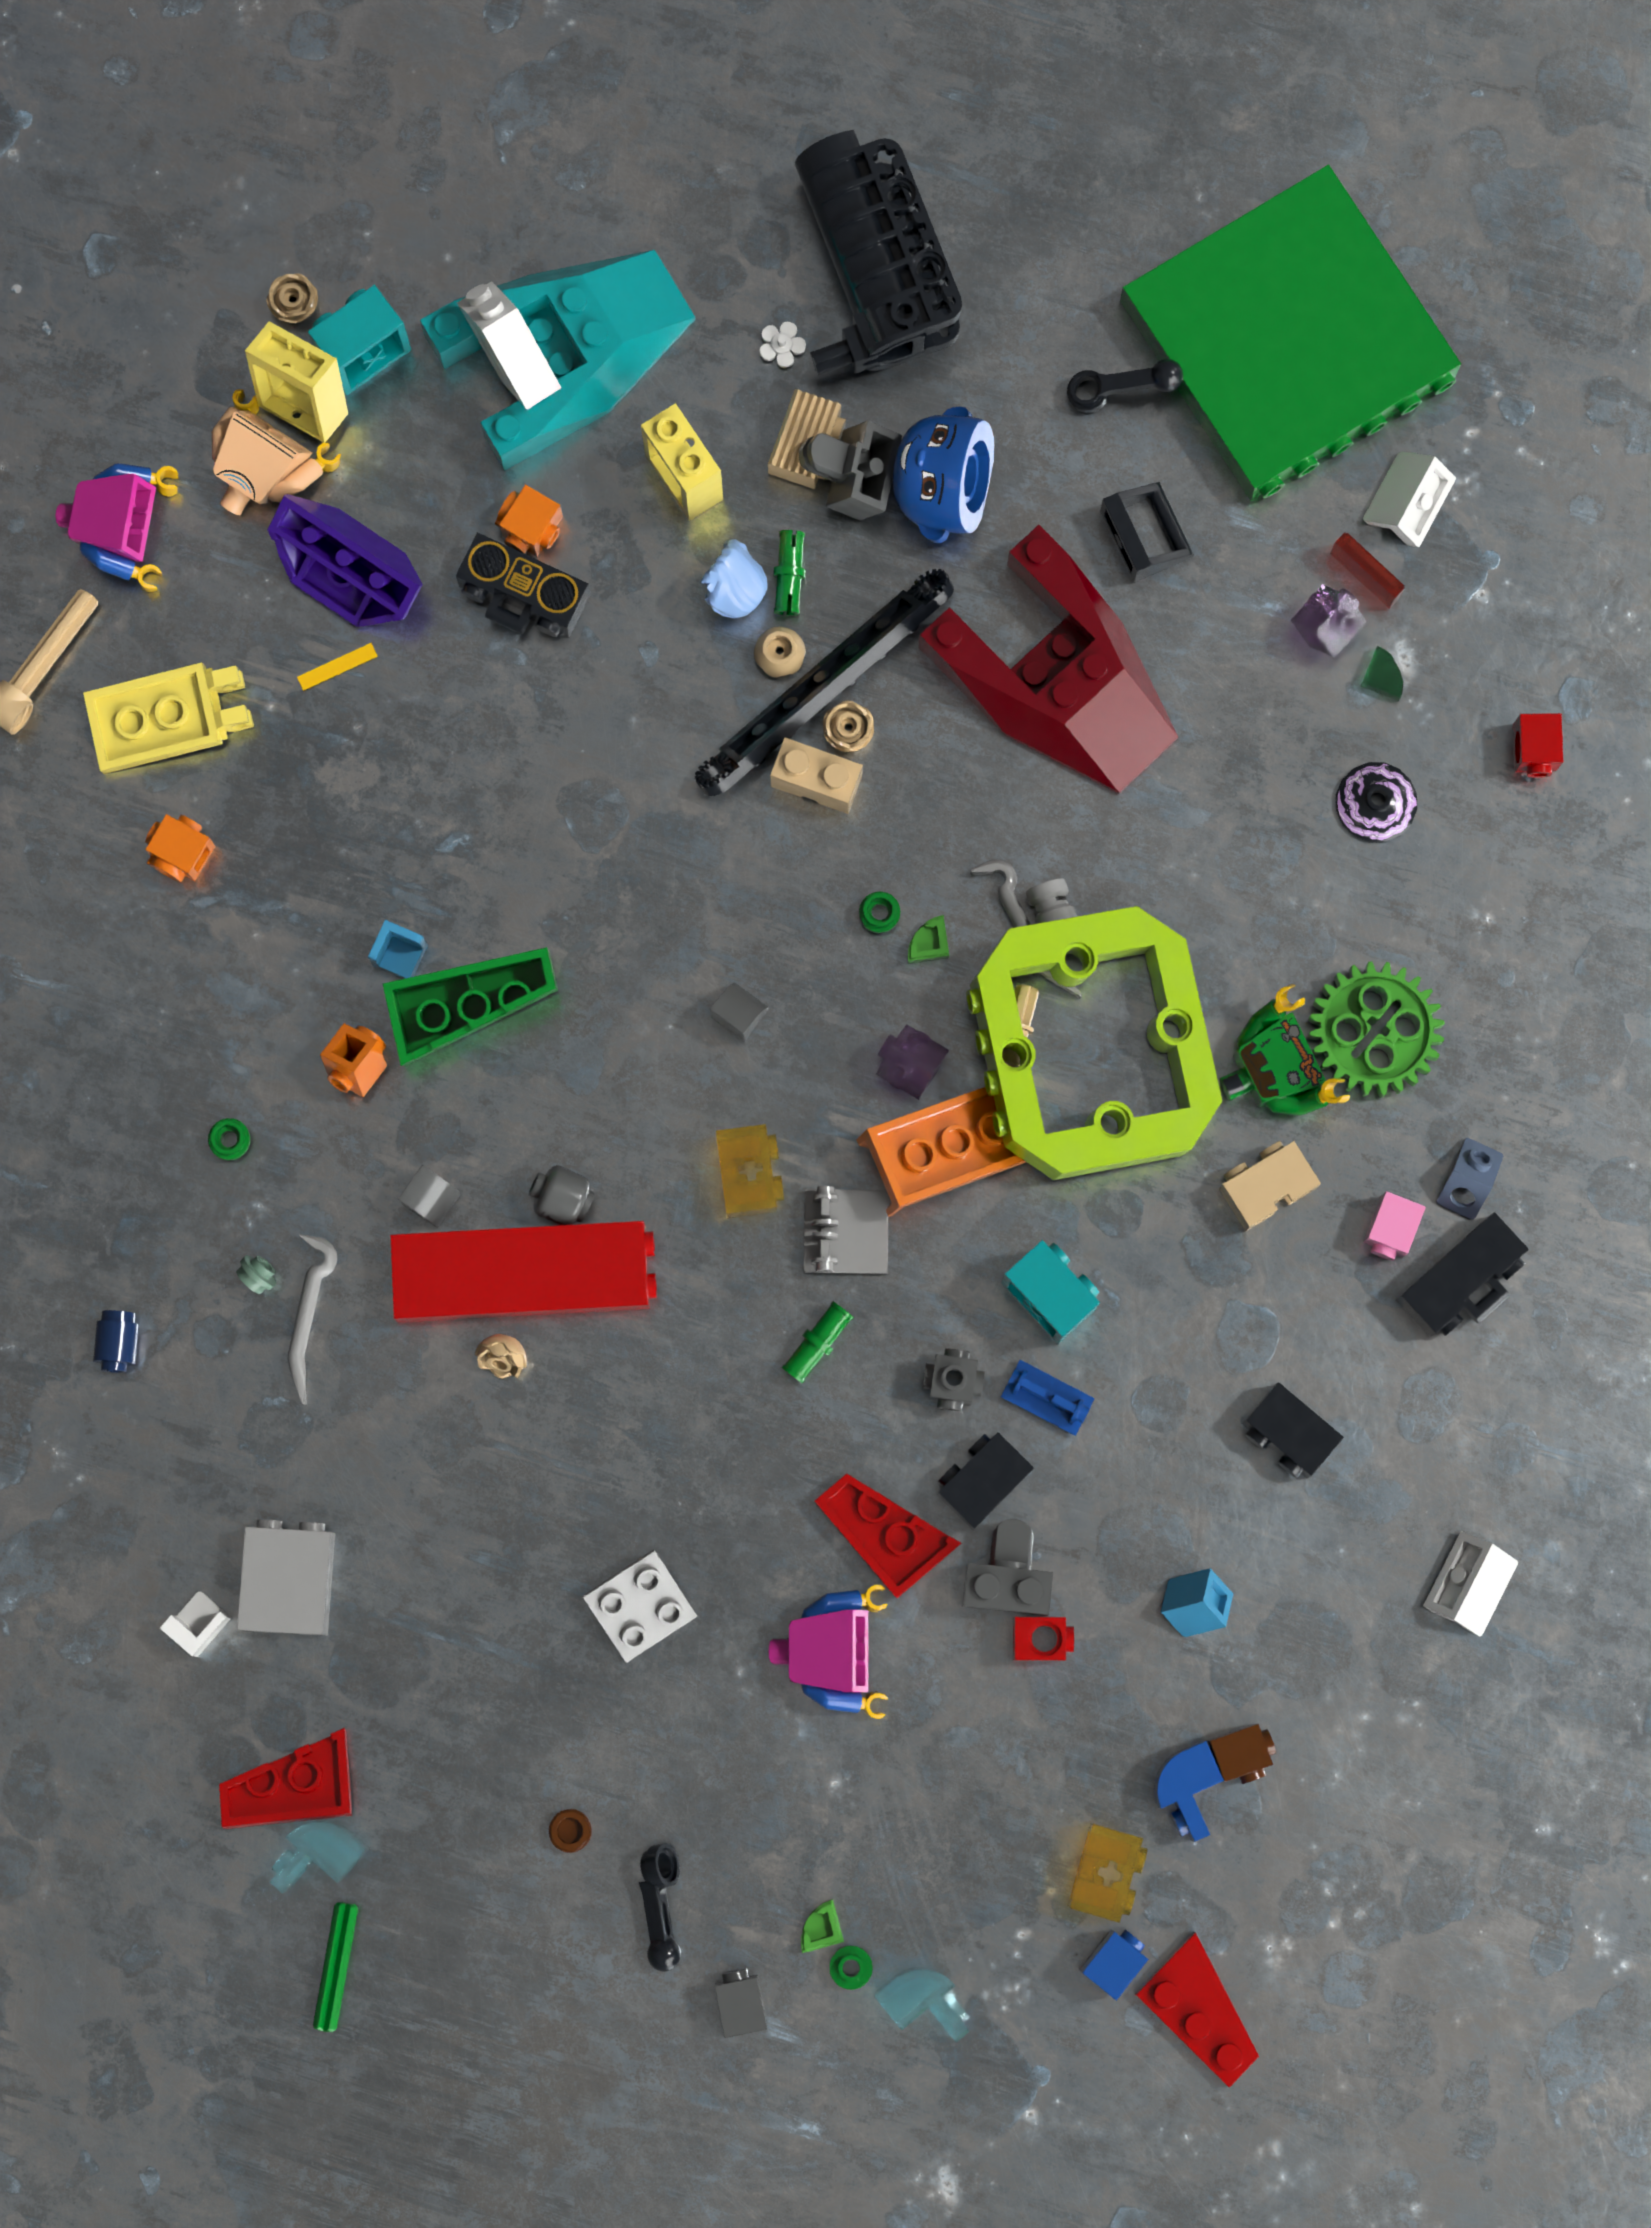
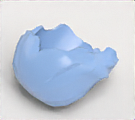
M730 539L723 543L722 555L718 556L716 563L711 565L710 569L705 572L701 583L707 587L705 601L712 607L713 611L725 617L740 618L750 614L762 601L767 590V577L762 566L749 554L746 545L736 539Z

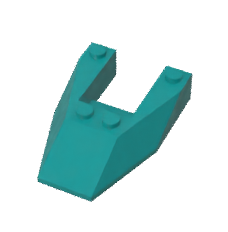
M655 250L530 274L497 285L518 308L561 386L559 390L527 410L517 401L480 422L484 438L503 470H508L611 412L695 321V315ZM465 297L456 299L420 319L424 336L444 370L483 349L457 302Z

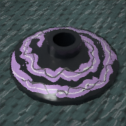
M1368 762L1353 768L1341 780L1336 793V812L1342 826L1354 837L1366 842L1385 843L1400 837L1411 826L1417 812V793L1411 779L1399 768L1384 762ZM1374 793L1383 794L1386 799L1385 804L1375 805L1371 800V795Z

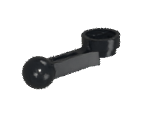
M1172 359L1160 360L1152 368L1108 375L1099 374L1092 370H1084L1075 374L1069 381L1067 396L1076 410L1083 413H1093L1100 410L1106 404L1108 396L1111 394L1157 388L1162 392L1174 391L1183 381V370ZM1086 380L1096 382L1098 384V392L1095 397L1090 400H1081L1076 396L1077 387L1081 382Z
M664 1843L653 1845L648 1851L643 1853L640 1868L645 1882H639V1886L643 1895L650 1938L647 1958L654 1969L667 1972L673 1970L679 1964L682 1955L679 1944L674 1940L666 1889L674 1886L678 1881L680 1864L675 1849L670 1844Z

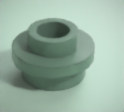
M246 1255L241 1259V1267L236 1273L240 1280L253 1292L261 1294L265 1289L271 1290L276 1285V1280L273 1277L275 1269L266 1259L259 1255L255 1258Z

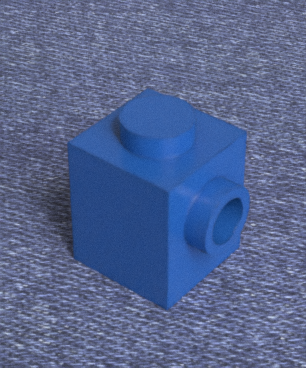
M1111 1929L1080 1971L1117 2001L1149 1959L1140 1953L1145 1945L1125 1929L1119 1936Z

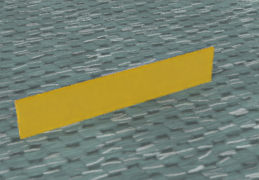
M369 643L298 676L297 679L304 691L378 656L372 643Z

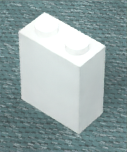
M492 281L488 284H481L472 288L464 299L457 302L501 382L526 410L561 388L518 308Z

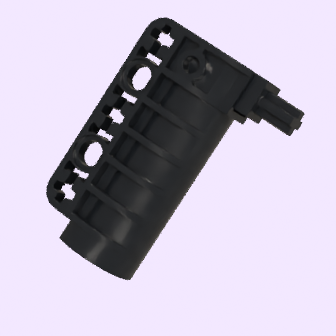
M849 130L828 136L809 146L797 157L795 167L854 314L853 325L842 329V341L810 352L813 366L818 376L852 364L855 374L865 369L869 371L884 370L953 345L958 339L960 332L961 296L900 145L892 139L883 138L860 146L855 131ZM885 150L888 156L895 155L892 158L891 164L875 163L878 160V152ZM889 192H891V195L893 197V200L891 201L888 199ZM907 214H908L909 217H910V221H909L908 224H907L906 218H905V216H904V215H907ZM919 265L922 270V273L918 274L917 267ZM928 268L931 269V272H925V271H926ZM935 288H938L939 294L937 296L934 291ZM932 289L929 293H925V290ZM942 305H945V307H946V308H940L939 310H936V309H938L939 307H941ZM952 325L948 328V336L942 337L937 332L939 329Z

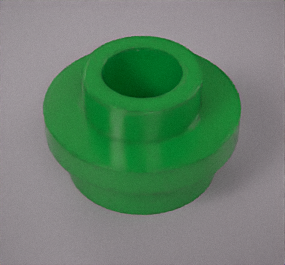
M881 891L873 892L867 895L860 904V921L871 932L886 933L892 930L899 922L900 906L891 894ZM876 907H883L887 910L888 915L885 919L877 920L872 916V910Z
M226 1118L216 1122L208 1134V1144L211 1151L223 1160H235L242 1157L250 1146L249 1130L237 1119ZM227 1133H235L237 1136V1142L232 1147H225L223 1145V1137Z
M858 1946L842 1947L831 1958V1977L838 1986L844 1989L854 1990L861 1988L869 1981L872 1975L873 1965L871 1958L865 1950ZM847 1960L858 1962L860 1969L856 1975L848 1976L843 1972V1964Z

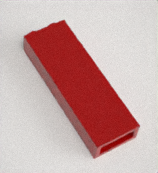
M644 1221L390 1235L394 1319L398 1323L650 1309L649 1299L657 1298L656 1273H648L647 1257L655 1256L654 1231L646 1232Z

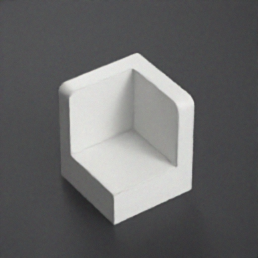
M197 1592L178 1615H171L160 1629L188 1654L198 1657L232 1617L206 1594Z

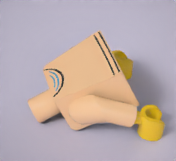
M243 389L234 391L232 396L234 407H229L211 432L212 459L215 462L213 473L229 484L220 501V505L236 515L243 513L250 499L259 504L280 503L284 495H295L305 490L322 476L323 472H333L340 465L341 454H338L333 460H325L322 455L329 451V443H322L318 446L316 459L314 460L310 458L312 455L311 451L258 417L256 414L259 411L256 395L253 396L248 404H241L245 399Z

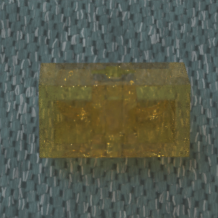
M766 1124L717 1130L716 1136L727 1218L777 1212L776 1201H783L784 1194L781 1175L773 1176L771 1160L779 1159L776 1134L767 1135ZM754 1161L755 1168L763 1169V1171L756 1173V1180L748 1181L746 1174H739V1171L746 1169V1162Z
M1090 1823L1067 1906L1071 1909L1120 1923L1122 1914L1129 1916L1136 1895L1135 1890L1129 1889L1133 1873L1141 1874L1148 1849L1141 1847L1143 1838ZM1113 1861L1115 1862L1114 1869L1120 1872V1877L1118 1880L1111 1879L1109 1886L1103 1885L1104 1878L1098 1875V1870L1100 1867L1107 1868L1109 1862Z

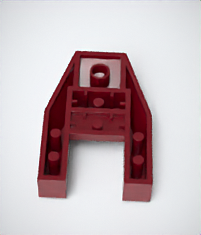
M1037 525L1009 551L1007 566L1062 622L1011 669L950 607L920 634L918 648L1004 735L1120 794L1178 739V735L1121 620L1069 554L1040 525Z

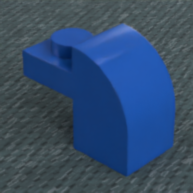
M1200 1741L1171 1755L1161 1765L1154 1783V1797L1157 1807L1162 1809L1174 1803L1177 1810L1171 1812V1816L1181 1837L1188 1834L1193 1842L1210 1835L1193 1794L1224 1781L1207 1741Z

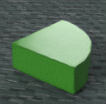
M944 915L928 920L914 934L908 949V964L949 958Z
M833 1899L819 1905L807 1918L801 1935L802 1953L844 1942Z

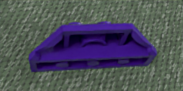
M286 494L267 529L271 540L275 541L278 555L290 582L356 627L405 619L423 585L405 552L339 508Z

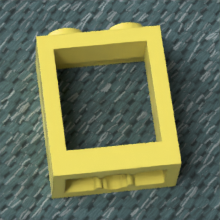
M269 321L245 350L258 406L325 443L348 415L337 358ZM295 413L301 414L299 418L292 417Z
M676 403L641 424L645 456L689 521L723 500L721 470ZM692 439L695 443L690 447L686 440Z

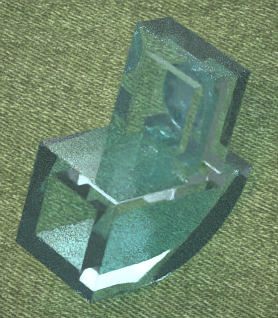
M316 1821L301 1825L285 1837L298 1848L297 1851L293 1853L288 1849L272 1867V1870L277 1874L270 1883L282 1894L286 1893L313 1862L337 1883L341 1882L370 1847L348 1828L336 1822Z
M928 1967L906 1969L895 1975L874 1993V1997L901 2030L906 2028L929 2008L956 2043L970 2032L964 2024L970 2018L954 1997L948 2002L943 1997L955 1987L954 1982L938 1970Z

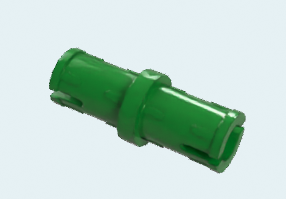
M793 530L779 531L778 566L774 567L773 577L777 578L774 614L781 616L786 611V616L800 615L801 580L805 579L806 569L802 568L805 533L798 530L796 535H792Z
M832 1301L830 1307L811 1331L807 1329L802 1336L805 1339L781 1368L803 1384L806 1377L823 1355L827 1354L829 1356L833 1351V1348L830 1346L854 1317Z

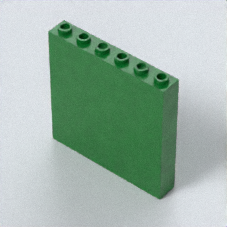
M1329 164L1122 288L1120 302L1159 361L1172 359L1181 366L1183 381L1177 388L1250 501L1259 495H1262L1263 498L1272 496L1285 485L1283 481L1294 474L1300 478L1310 473L1319 465L1317 460L1331 453L1335 457L1343 453L1353 445L1352 439L1365 432L1367 436L1378 432L1388 423L1386 419L1398 411L1401 415L1411 412L1422 403L1420 398L1433 391L1435 395L1444 392L1456 382L1455 377L1461 366V362Z

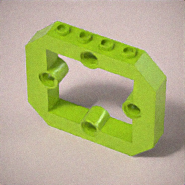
M1138 906L1009 928L1000 938L970 983V989L966 991L969 1012L971 1015L976 1014L979 1030L975 1031L977 1051L979 1055H985L988 1071L984 1072L985 1089L988 1096H994L997 1110L992 1115L995 1133L997 1137L1002 1136L1005 1148L1052 1180L1181 1157L1193 1148L1222 1103L1187 941L1184 937ZM1067 954L1077 956L1082 962V971L1071 970L1065 962V956ZM1145 954L1158 1014L1149 1021L1147 1038L1155 1050L1167 1053L1179 1109L1134 1117L1132 1111L1124 1103L1108 1101L1101 1104L1087 1117L1085 1127L1045 1134L1031 1067L1036 1059V1051L1032 1042L1023 1034L1011 977L1050 971L1052 978L1058 984L1065 987H1076L1081 985L1096 970L1098 962ZM1164 1020H1170L1178 1026L1179 1038H1172L1165 1033L1163 1028ZM1004 1049H1011L1018 1054L1020 1058L1019 1067H1011L1004 1062L1002 1058V1051ZM1102 1116H1110L1116 1121L1118 1125L1117 1134H1109L1102 1128Z

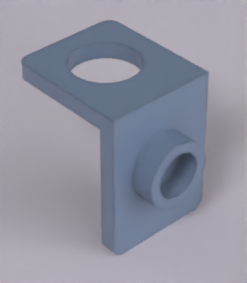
M1466 1138L1453 1171L1438 1196L1437 1203L1469 1219H1475L1493 1187L1504 1157L1503 1154L1473 1139ZM1455 1188H1466L1473 1193L1475 1201L1469 1204L1460 1203L1453 1198L1452 1190Z

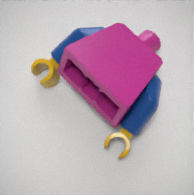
M120 463L114 464L95 475L93 480L81 481L76 486L73 503H61L58 505L55 513L56 522L59 527L68 528L69 539L80 545L81 554L99 570L125 580H129L131 577L139 581V585L143 590L155 592L158 588L154 585L146 584L143 581V577L149 572L162 576L160 569L152 564L144 565L140 568L135 566V561L143 562L156 488L163 496L170 497L176 495L178 487L162 483V480L164 478L178 479V472L171 466H163L155 473L151 472L149 467Z
M873 1585L863 1594H860L858 1590L823 1595L803 1610L801 1619L790 1621L789 1639H772L770 1641L768 1650L770 1662L772 1664H789L790 1682L800 1683L803 1693L825 1709L858 1713L861 1709L875 1719L884 1717L886 1715L884 1713L872 1712L870 1703L874 1698H888L877 1691L869 1692L865 1697H862L860 1692H868V1611L879 1612L888 1605H874L870 1600V1594L873 1591H884L885 1587Z

